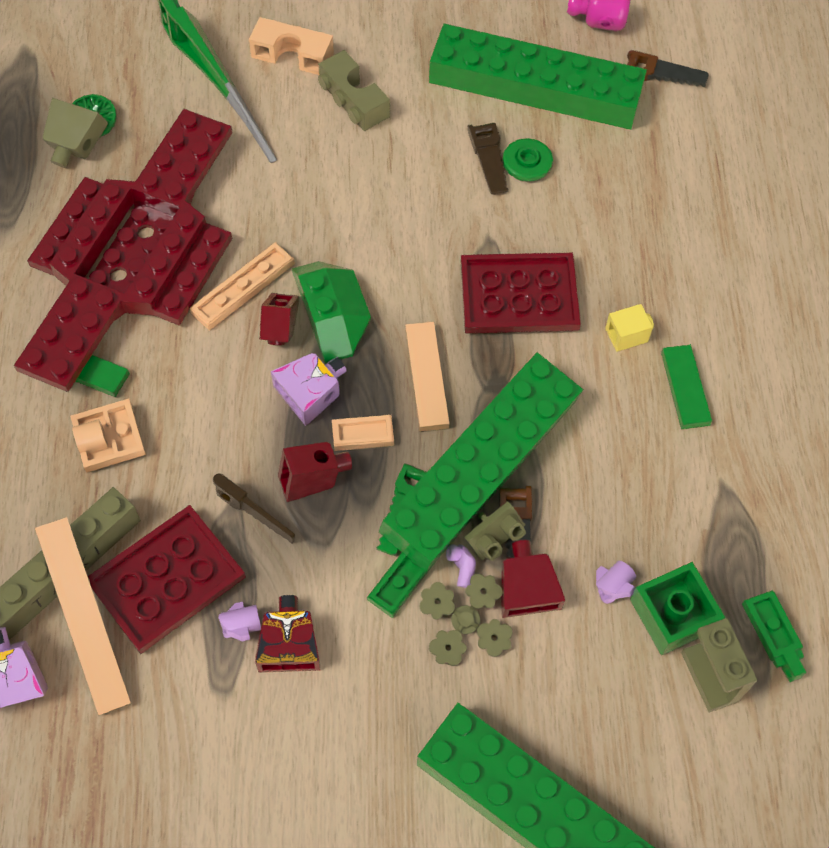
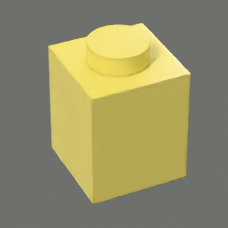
M642 304L609 313L605 329L616 352L647 343L654 328V323L651 315L645 312Z

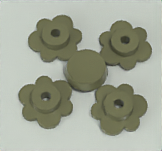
M479 573L474 574L470 579L471 585H468L465 589L466 595L470 597L471 606L463 605L456 609L452 601L454 593L451 590H446L444 584L435 582L431 585L430 589L422 590L421 597L423 600L420 602L419 608L423 614H431L432 618L436 620L440 619L442 615L452 614L451 621L455 630H451L448 633L443 630L439 631L436 635L437 639L432 640L429 644V651L436 655L435 659L438 664L442 665L447 662L450 666H457L461 662V654H464L467 649L466 645L461 642V633L470 634L476 629L477 635L480 637L478 640L479 648L486 649L491 657H498L502 650L510 649L511 641L509 639L513 631L509 625H501L497 619L491 620L489 624L483 623L479 625L480 616L476 609H480L483 606L486 608L494 607L495 600H498L503 593L502 588L495 584L496 579L494 576L488 575L484 577ZM484 590L486 594H481L480 591ZM439 600L440 603L436 604L434 601ZM492 636H496L497 640H493ZM450 646L451 650L448 651L445 647Z

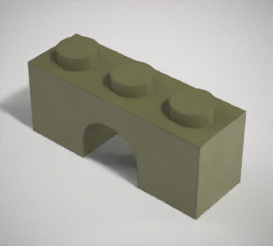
M345 50L318 63V82L320 86L330 92L335 103L339 107H343L347 111L350 120L354 124H358L363 131L390 117V99L375 83L365 88L355 87L360 84L359 65Z

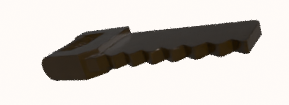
M496 123L473 126V124L467 125L474 153L478 155L490 193L495 195L508 192L500 150L501 138ZM491 134L490 137L477 139V136Z
M218 473L214 475L213 484L216 486L218 497L237 510H245L269 529L287 539L291 544L295 541V534L247 497L246 491L223 474Z

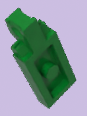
M771 590L744 600L742 606L771 662L773 661L776 668L782 667L789 682L801 679L806 674L800 661L804 657L801 650L803 645L775 592Z

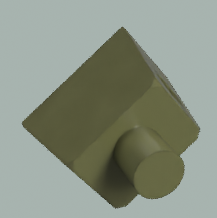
M52 98L43 133V140L55 149L51 162L66 168L71 155L82 159L88 158L108 122L98 112Z

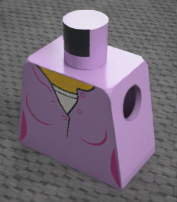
M311 353L271 371L274 388L306 426L339 396V382L336 378L346 372V367L338 357L324 365L316 354Z
M0 628V708L44 696L48 689L47 683L28 643L21 641L10 644L6 628Z

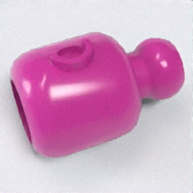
M569 0L567 13L571 16L586 15V24L591 28L620 31L627 23L631 0Z

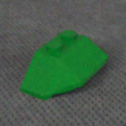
M320 261L292 268L294 279L324 363L327 364L336 357L340 360L352 357L371 320L370 312L354 270Z

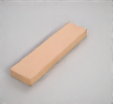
M276 242L191 306L189 308L191 314L210 331L295 264L294 258Z
M434 322L405 324L419 431L449 429V417Z

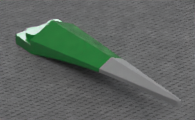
M158 0L161 23L172 44L189 58L227 99L248 127L269 162L276 161L275 155L197 18L183 6L180 7L178 0Z

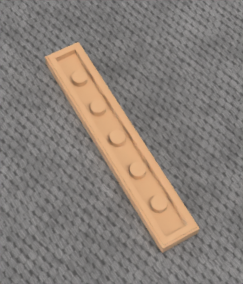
M67 517L36 527L35 531L98 716L131 704Z

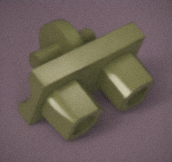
M507 501L489 517L483 512L477 515L482 523L464 538L481 560L488 558L494 561L502 554L503 548L501 545L509 538L512 541H518L526 534L525 523L514 507Z

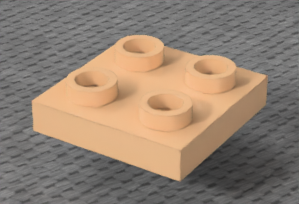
M130 399L70 416L73 425V435L86 473L146 455Z

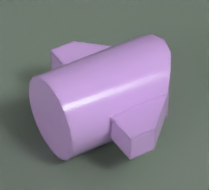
M618 560L609 570L603 566L596 570V585L600 598L604 603L609 604L615 599L632 596L635 587L631 583L636 579V574L628 564Z
M238 602L227 612L219 614V621L225 638L232 637L240 641L250 640L249 633L261 630L257 605L244 607L243 602Z

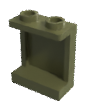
M728 618L700 627L697 630V635L701 643L685 648L681 652L709 713L739 702L757 682V678Z

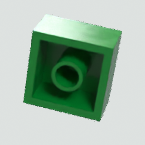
M693 561L637 586L630 598L661 656L699 639L697 630L700 627L726 618Z

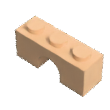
M259 17L249 38L251 58L275 64L282 53L296 52L298 53L299 70L319 75L318 63L334 55L333 35Z

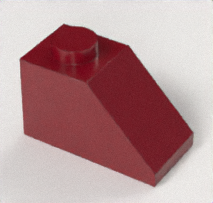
M271 293L261 305L259 340H267L268 344L277 346L284 345L285 342L289 343L294 333L300 296Z

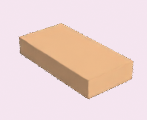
M391 415L332 420L334 451L394 446Z

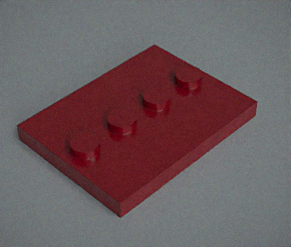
M573 252L461 255L465 333L580 330L581 322Z
M188 505L87 577L93 592L141 655L245 579L246 575L191 505Z

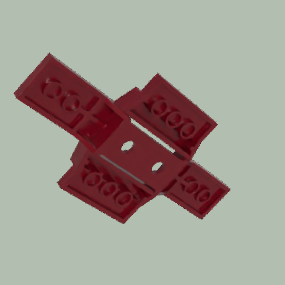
M183 108L136 181L106 179L104 183H100L87 177L82 179L27 260L30 267L55 276L66 287L13 365L17 372L69 392L111 324L125 313L156 316L173 324L181 325L190 310L189 308L195 302L232 240L231 232L206 223L205 216L191 206L197 188L232 135V126ZM134 204L135 208L132 209L131 215L129 216L123 227L117 232L116 238L114 239L110 247L104 252L103 258L101 259L95 270L90 273L89 279L85 278V276L87 275V273L89 272V270L91 269V267L103 251L104 247L106 246V244L108 243V241L110 240V238L112 237V235L124 219L125 215L127 214L131 206ZM143 228L154 230L153 235L146 238L139 237L138 233ZM117 270H123L127 275L123 280L114 281L111 279L112 273Z

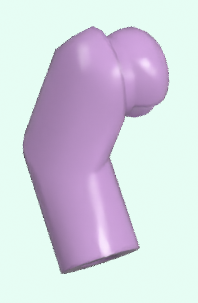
M454 544L448 546L446 558L448 561H454L459 568L457 586L466 588L468 585H471L470 579L475 574L476 560L465 546L461 544L458 546Z

